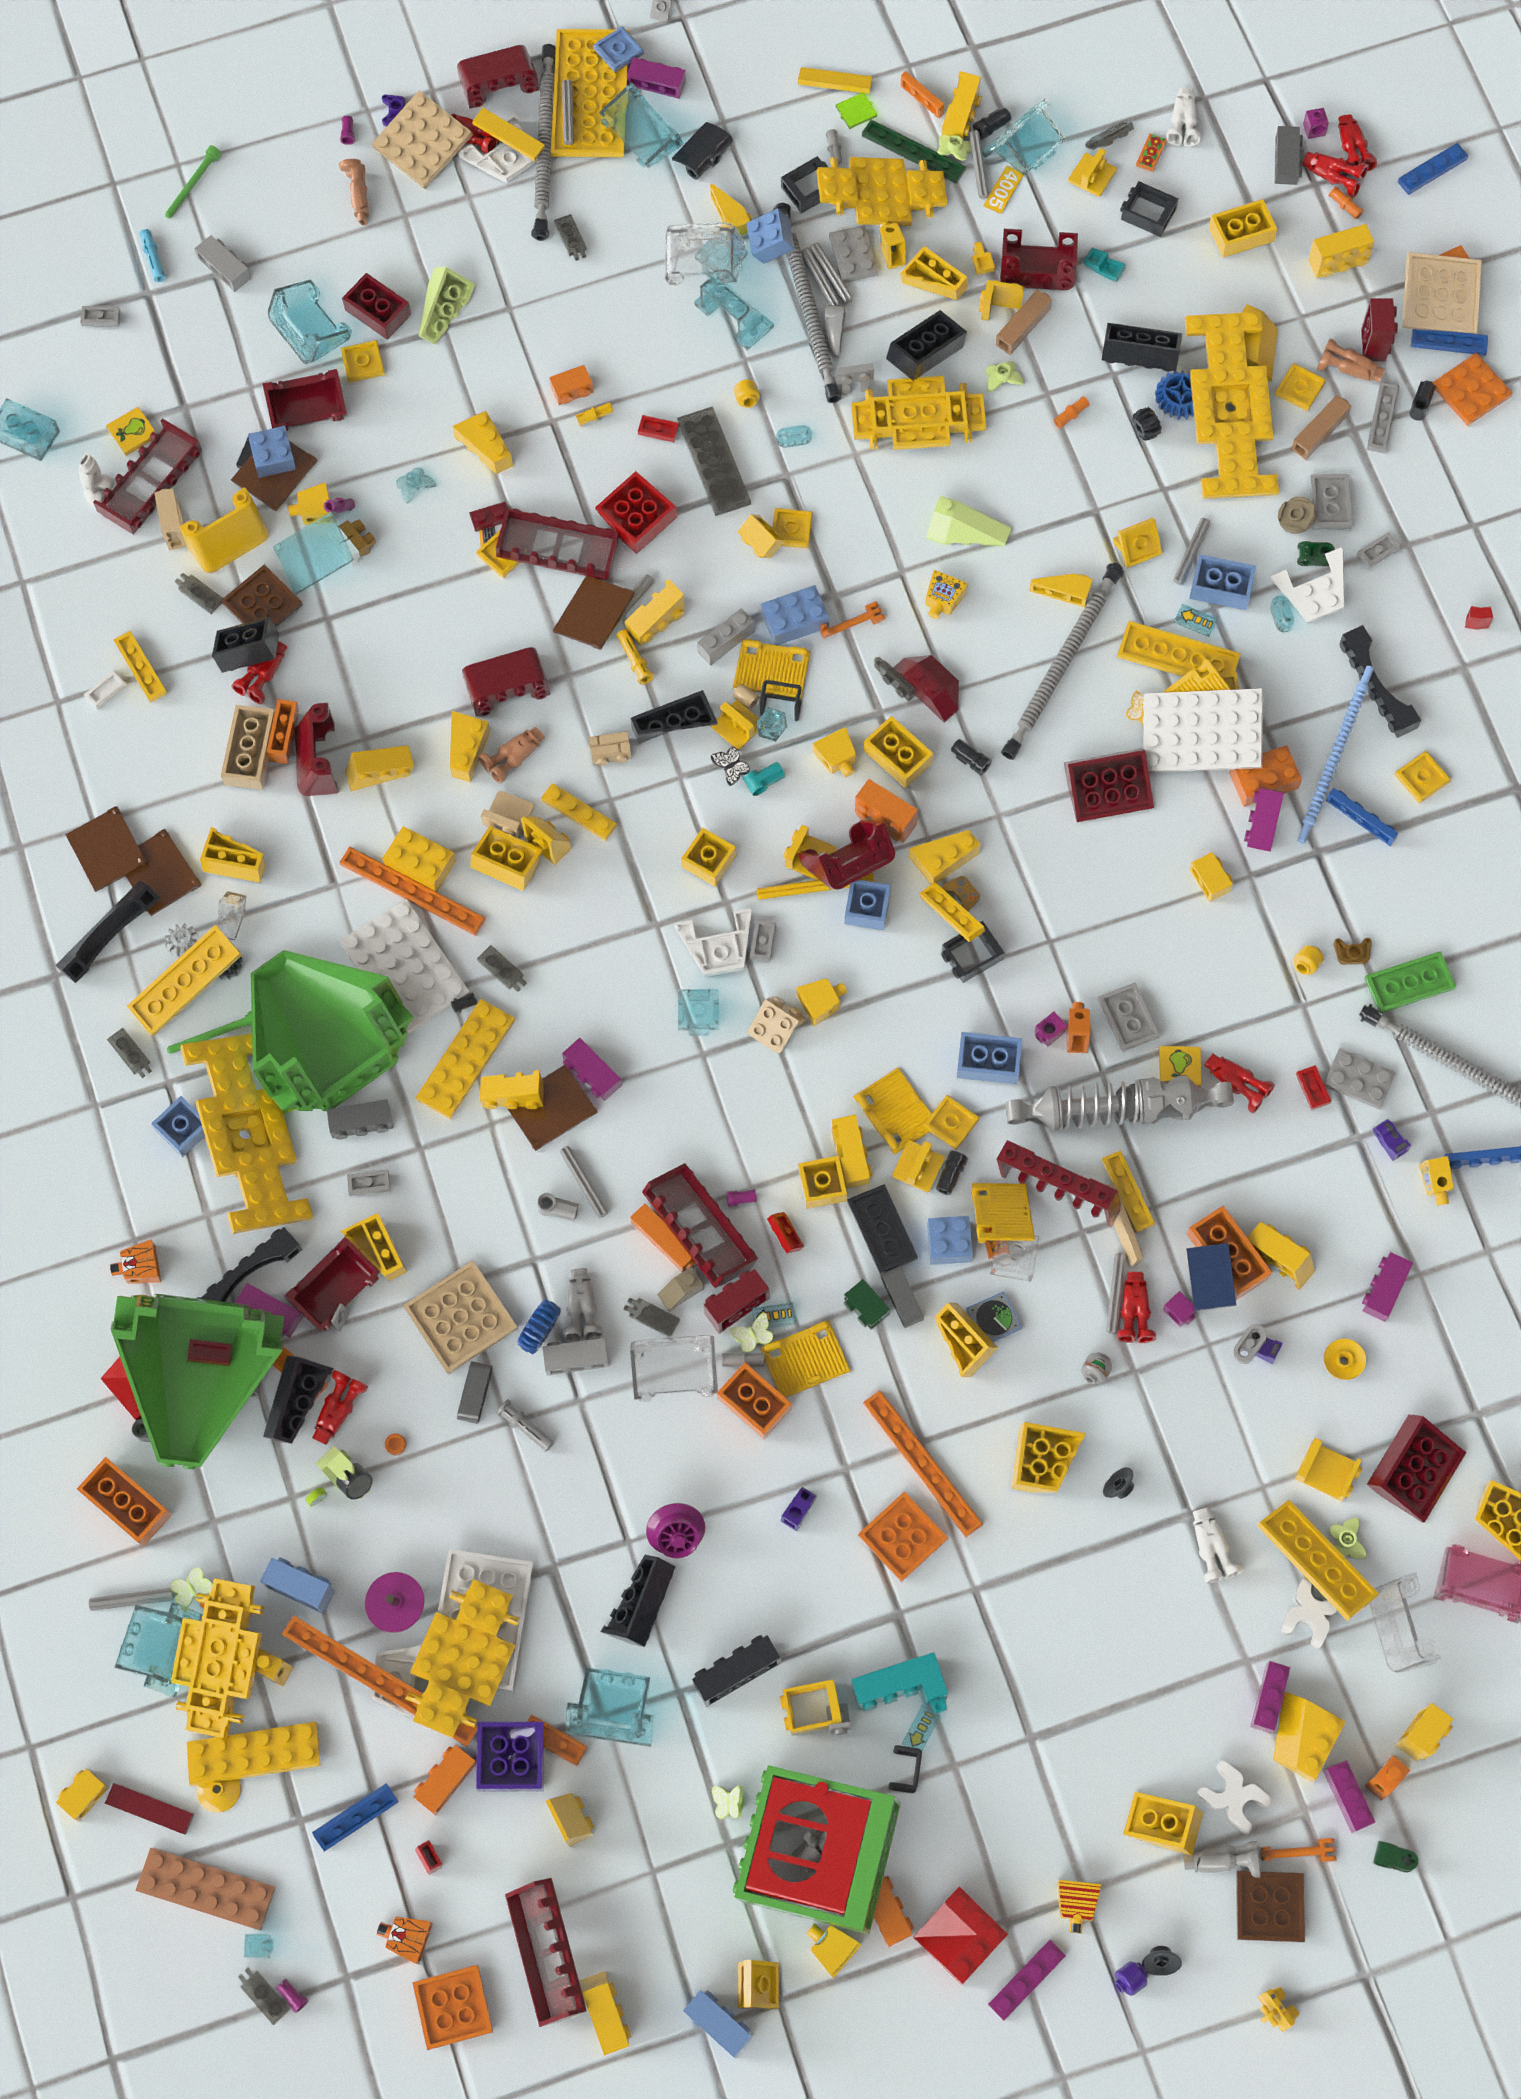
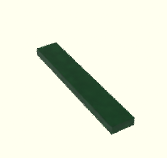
M872 119L862 131V137L918 165L921 160L923 162L926 160L928 170L943 171L944 178L956 184L966 171V166L944 155H940L936 151Z

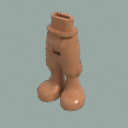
M358 159L342 160L339 162L340 170L345 172L348 178H352L350 195L351 204L355 210L354 216L358 218V222L361 225H367L369 203L367 198L368 187L365 183V165L361 164V161Z
M1331 338L1328 340L1317 370L1324 371L1327 366H1336L1344 374L1366 381L1369 380V382L1374 380L1379 383L1385 369L1378 367V363L1355 352V350L1341 348Z
M534 727L530 731L526 730L506 744L501 745L496 755L490 757L486 753H481L478 759L487 773L491 772L492 778L496 782L502 783L506 779V773L511 768L520 766L540 746L539 742L545 739V736L537 727ZM507 759L504 764L497 766L501 761Z

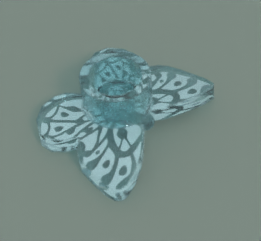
M419 467L408 472L406 476L399 477L396 481L397 487L402 489L401 493L405 503H409L420 488L437 486L436 482L430 476L425 475L424 470Z

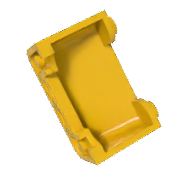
M245 487L236 492L232 497V502L236 509L205 528L195 520L188 521L179 526L188 550L200 567L207 573L218 571L261 545L269 537L267 527Z

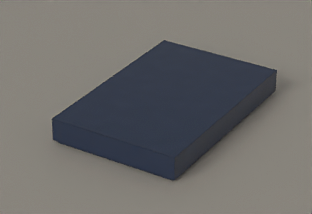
M1228 1243L1186 1248L1194 1310L1201 1311L1237 1306Z

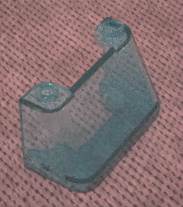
M631 82L599 112L602 117L600 121L607 129L611 127L638 157L636 161L642 168L645 166L650 168L679 149L684 142L674 128L672 129Z
M311 279L274 289L268 308L270 322L304 364L315 362L348 341L352 334V330L346 323L341 322L336 326L318 304L320 290Z

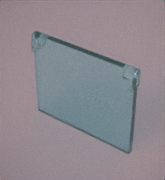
M332 512L273 546L296 595L354 561Z

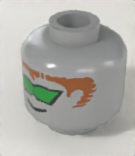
M1100 1352L1093 1353L1085 1360L1081 1372L1088 1383L1102 1384L1112 1371V1364L1110 1358Z

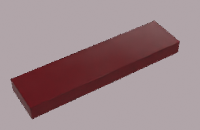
M116 1783L112 1784L104 1803L186 1835L194 1817L193 1813Z

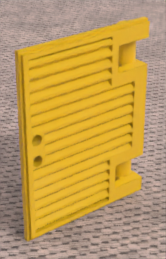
M742 640L733 688L744 684L752 691L761 692L763 682L765 680L800 685L802 687L800 699H802L811 651L797 646L783 647L764 644L759 640ZM748 647L757 648L756 655L747 653ZM793 655H803L802 662L793 661ZM767 684L765 693L796 698L798 689Z
M1207 658L1202 662L1203 665L1196 670L1192 669L1164 692L1231 689ZM1206 671H1209V672H1210V673H1209L1208 675H1206L1204 678H1201V677H1200V676H1201L1202 674H1204Z
M899 1067L853 1096L855 1101L859 1102L863 1112L880 1136L889 1144L890 1150L894 1155L903 1150L908 1141L915 1142L929 1133L923 1125L932 1113ZM868 1095L870 1096V1098H871V1099L873 1100V1102H874V1103H872L871 1105L869 1104V1102H868V1101L866 1100V1098H865V1097H867ZM895 1134L900 1138V1143H897L893 1136Z
M971 1184L979 1243H985L986 1240L1035 1241L1027 1184ZM980 1191H986L987 1196L980 1195ZM985 1228H992V1233H985Z
M829 1320L812 1325L808 1329L781 1340L765 1344V1346L760 1348L761 1353L765 1354V1362L777 1391L785 1398L851 1372ZM825 1330L827 1336L818 1340L816 1333ZM779 1348L781 1355L772 1358L770 1351Z

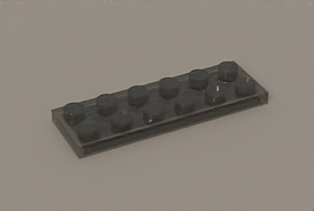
M713 406L678 417L677 422L714 515L718 516L751 505L750 497Z

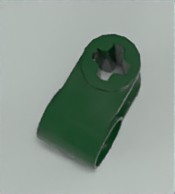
M1300 542L1297 545L1299 550L1297 564L1300 566H1329L1326 556L1322 555V553L1334 551L1335 547L1328 542Z
M1378 1841L1373 1864L1408 1873L1417 1867L1418 1857L1413 1851L1397 1847L1391 1843ZM1406 1856H1408L1409 1861L1412 1862V1864L1408 1865L1407 1867L1405 1866V1862L1402 1861V1859H1404Z

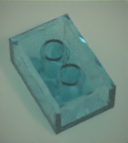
M6 398L0 407V443L42 461L60 433L56 420Z

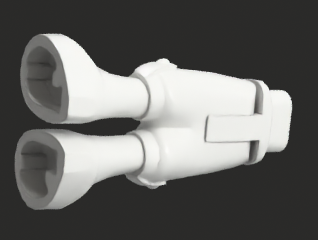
M1180 88L1176 95L1173 117L1170 119L1174 128L1168 130L1166 134L1167 141L1174 146H1180L1182 143L1183 125L1185 126V147L1194 146L1201 139L1200 132L1193 129L1198 120L1196 118L1195 96L1192 89Z
M85 453L79 461L78 471L81 485L85 489V499L91 506L95 507L93 501L97 500L102 503L105 498L101 491H104L105 488L112 489L113 481L110 476L101 474L100 467L95 458L89 453Z
M1209 1508L1194 1511L1195 1521L1193 1524L1200 1548L1199 1555L1207 1562L1208 1571L1204 1575L1205 1582L1211 1584L1223 1580L1222 1572L1215 1560V1554L1220 1559L1225 1579H1230L1243 1573V1567L1240 1564H1233L1229 1559L1230 1545L1226 1542L1215 1516H1211Z

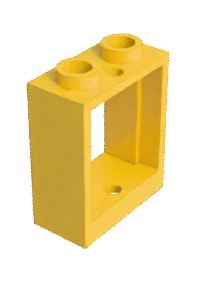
M834 1679L782 1689L783 1695L780 1696L782 1709L786 1708L787 1717H784L786 1731L790 1730L792 1735L827 1729L830 1724L843 1723ZM827 1689L832 1720L796 1727L790 1697Z

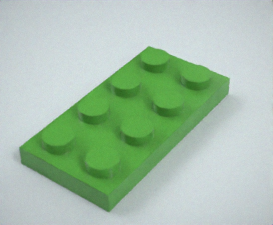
M1441 951L1365 976V981L1376 1007L1383 1013L1455 990L1456 988Z

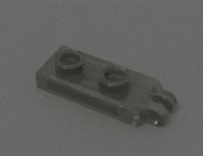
M1123 120L1092 137L1085 143V147L1094 150L1098 147L1109 146L1113 144V140L1126 137L1134 129L1132 122Z
M569 214L555 219L554 224L568 255L573 256L575 261L579 260L578 253L581 254L582 258H586L585 251L587 248L572 215Z
M182 573L180 577L184 582L178 578L175 580L180 592L211 615L222 604L221 599L223 597L192 574L188 577Z
M876 657L874 659V667L879 671L883 681L887 685L891 684L895 688L896 693L909 702L914 697L915 688L889 663L880 657Z
M492 945L477 958V961L509 990L513 987L519 992L521 988L516 983L519 982L522 986L527 984L522 978L524 976L523 973Z
M121 1028L107 1039L134 1075L138 1073L144 1078L143 1068L148 1073L152 1072L148 1066L151 1062L124 1028Z
M629 1298L627 1302L634 1307L625 1305L623 1308L630 1313L629 1317L669 1338L672 1337L681 1321L680 1318L641 1298H638L637 1301Z
M247 1967L245 1972L250 1978L247 1980L241 1973L238 1976L243 1982L240 1987L272 2025H275L291 2008L259 1971L254 1973Z

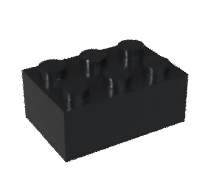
M270 617L217 630L212 657L222 673L271 661L276 656L279 632Z

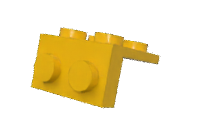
M987 280L986 290L981 291L979 312H982L981 320H989L991 305L1020 309L1024 287L1015 283L1008 284L998 280Z
M801 825L799 831L795 830L791 840L793 843L791 847L787 846L784 852L785 867L814 880H819L802 866L797 854L806 849H814L818 854L827 852L829 855L836 851V847L810 836L809 827Z

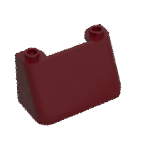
M337 369L328 370L325 375L319 373L287 381H278V384L277 382L262 383L272 429L285 426L286 431H288V427L333 419V422L341 421L347 415Z
M328 702L317 703L311 706L295 728L297 786L299 792L304 796L338 794L337 782L334 781L330 762L326 758H317L316 742L326 741V734L329 731H335V722Z
M861 820L853 824L849 829L850 844L829 855L827 852L818 854L814 849H806L797 855L804 868L830 889L839 890L892 862L895 858V849L884 822Z
M344 1237L296 1286L284 1295V1298L319 1331L322 1329L327 1331L333 1325L331 1320L339 1304H343L345 1307L367 1285L372 1287L380 1279L377 1276L380 1271Z

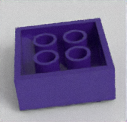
M478 1722L476 1790L478 1792L544 1791V1722Z

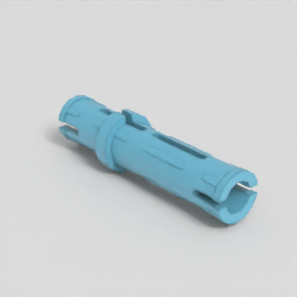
M143 229L139 232L143 243V252L147 255L154 281L162 282L166 277L157 254V245L153 241L151 230Z

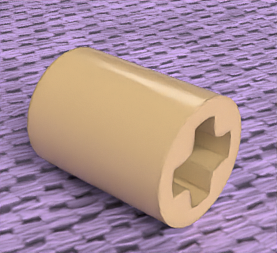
M744 684L734 688L733 698L748 709H753L758 703L760 696Z

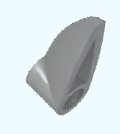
M826 305L825 334L834 356L839 357L845 319V306Z

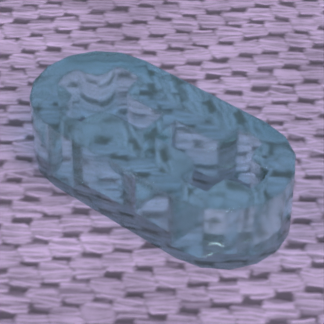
M806 425L782 428L776 434V442L783 448L806 445L812 439V431ZM801 433H805L806 437L802 438ZM786 435L787 440H784L782 436Z
M1284 596L1274 597L1270 610L1275 626L1280 632H1288L1294 624V617L1289 602ZM1277 603L1283 605L1282 611H1280L1279 606H1276ZM1283 617L1285 622H1288V625L1281 623Z

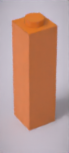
M644 1203L630 1217L631 1223L681 1272L690 1267L694 1268L696 1263L669 1227Z

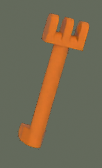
M875 601L865 606L866 613L828 628L826 623L820 626L821 636L823 639L869 619H871L874 625L885 620L886 617L884 614H881L882 610L877 608L879 604Z
M1334 1838L1318 1839L1319 1846L1271 1850L1270 1846L1260 1848L1262 1861H1271L1273 1858L1320 1855L1321 1862L1337 1861L1336 1856L1327 1857V1853L1336 1852L1335 1847H1326V1844L1335 1843Z

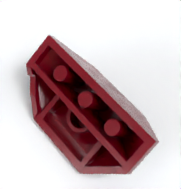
M932 655L903 658L890 670L904 686L944 723L958 711L959 680Z

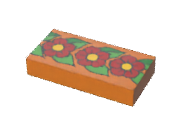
M1149 133L1136 166L1153 172L1167 139Z

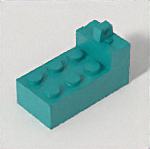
M934 1652L851 1679V1687L859 1710L863 1708L864 1711L875 1709L877 1704L885 1702V1705L898 1701L897 1698L905 1695L906 1698L915 1696L920 1689L926 1706L930 1705L935 1714L947 1710L946 1699L948 1691Z

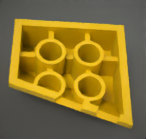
M1246 304L1242 313L1261 312L1262 320L1261 333H1244L1247 367L1266 366L1267 378L1271 382L1278 328L1264 311Z
M1023 1422L1018 1432L1011 1489L1032 1493L1058 1492L1086 1433Z
M1493 1480L1487 1481L1480 1497L1474 1520L1521 1561V1493Z
M1284 1692L1273 1760L1313 1782L1317 1779L1346 1721L1307 1699Z

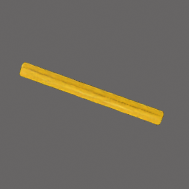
M870 873L859 880L874 882V875ZM820 880L757 888L756 892L757 898L762 900L834 889H830Z

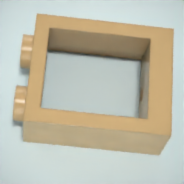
M162 489L154 492L161 532L168 549L173 550L187 547L179 526L183 525V519L174 489Z

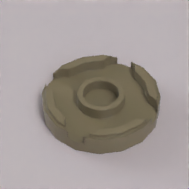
M1293 497L1281 505L1278 510V520L1280 526L1286 532L1300 534L1313 526L1316 521L1317 512L1314 504L1309 499Z

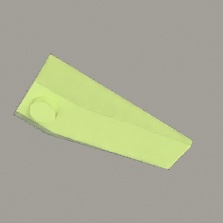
M447 267L434 268L427 288L419 336L432 344H436L447 330L453 318L458 316L460 309L469 302L475 283Z
M940 496L932 516L927 539L945 545H951V543H963V545L980 543L981 545L1005 546L1012 528L959 501Z

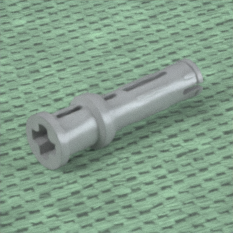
M507 1399L499 1407L496 1414L503 1416L510 1422L509 1425L511 1427L520 1429L547 1452L554 1441L527 1420L524 1412L518 1411L510 1404L511 1401Z

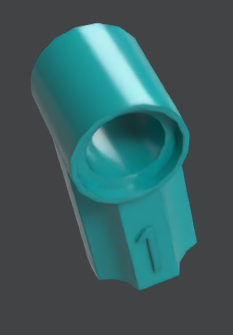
M775 762L760 771L753 770L747 773L743 780L752 795L758 796L765 792L768 786L785 778V774L781 765Z

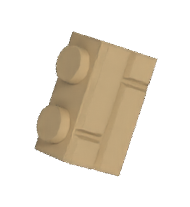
M627 731L589 737L593 765L605 766L608 762L624 763L628 759H632Z

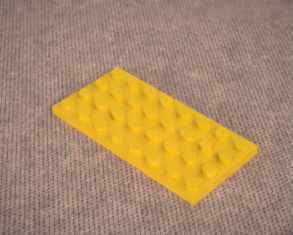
M557 29L551 157H624L628 65L614 73L593 49V44L617 29ZM563 80L572 81L573 145L564 144Z

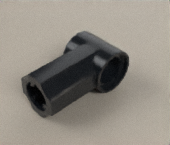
M1427 380L1420 382L1409 412L1412 419L1420 421L1426 417L1436 389L1433 382Z

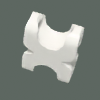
M1304 1576L1294 1594V1602L1298 1606L1292 1607L1287 1612L1281 1632L1288 1635L1293 1631L1297 1623H1306L1313 1631L1311 1645L1319 1649L1330 1629V1623L1326 1618L1333 1616L1337 1609L1328 1600L1323 1602L1317 1601L1311 1594L1312 1583Z
M1220 1761L1217 1765V1771L1226 1781L1225 1791L1223 1793H1215L1203 1787L1197 1791V1796L1212 1810L1219 1811L1226 1808L1225 1817L1227 1822L1242 1833L1249 1834L1252 1830V1825L1243 1815L1244 1803L1252 1801L1261 1807H1268L1272 1803V1799L1255 1784L1243 1787L1242 1774L1227 1762Z

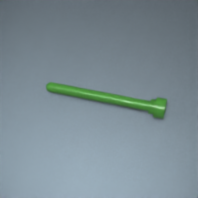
M213 145L208 147L205 155L206 158L166 211L165 216L167 218H171L209 165L212 162L218 161L222 153L218 148Z
M249 1011L245 1018L167 1047V1052L172 1054L180 1051L182 1044L206 1041L246 1025L252 1026V1011Z

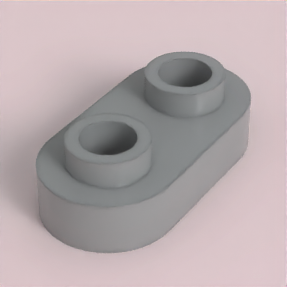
M1258 1324L1249 1326L1235 1345L1234 1357L1239 1363L1247 1364L1251 1362L1266 1342L1267 1332L1263 1326ZM1258 1334L1260 1338L1255 1340L1252 1336ZM1242 1351H1247L1248 1355L1242 1356L1240 1353Z

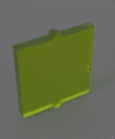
M860 93L835 104L841 115L840 118L844 120L849 129L877 117L872 102L868 100L865 93Z

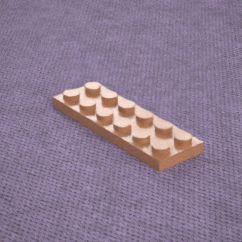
M150 1847L135 1891L261 1931L276 1887Z

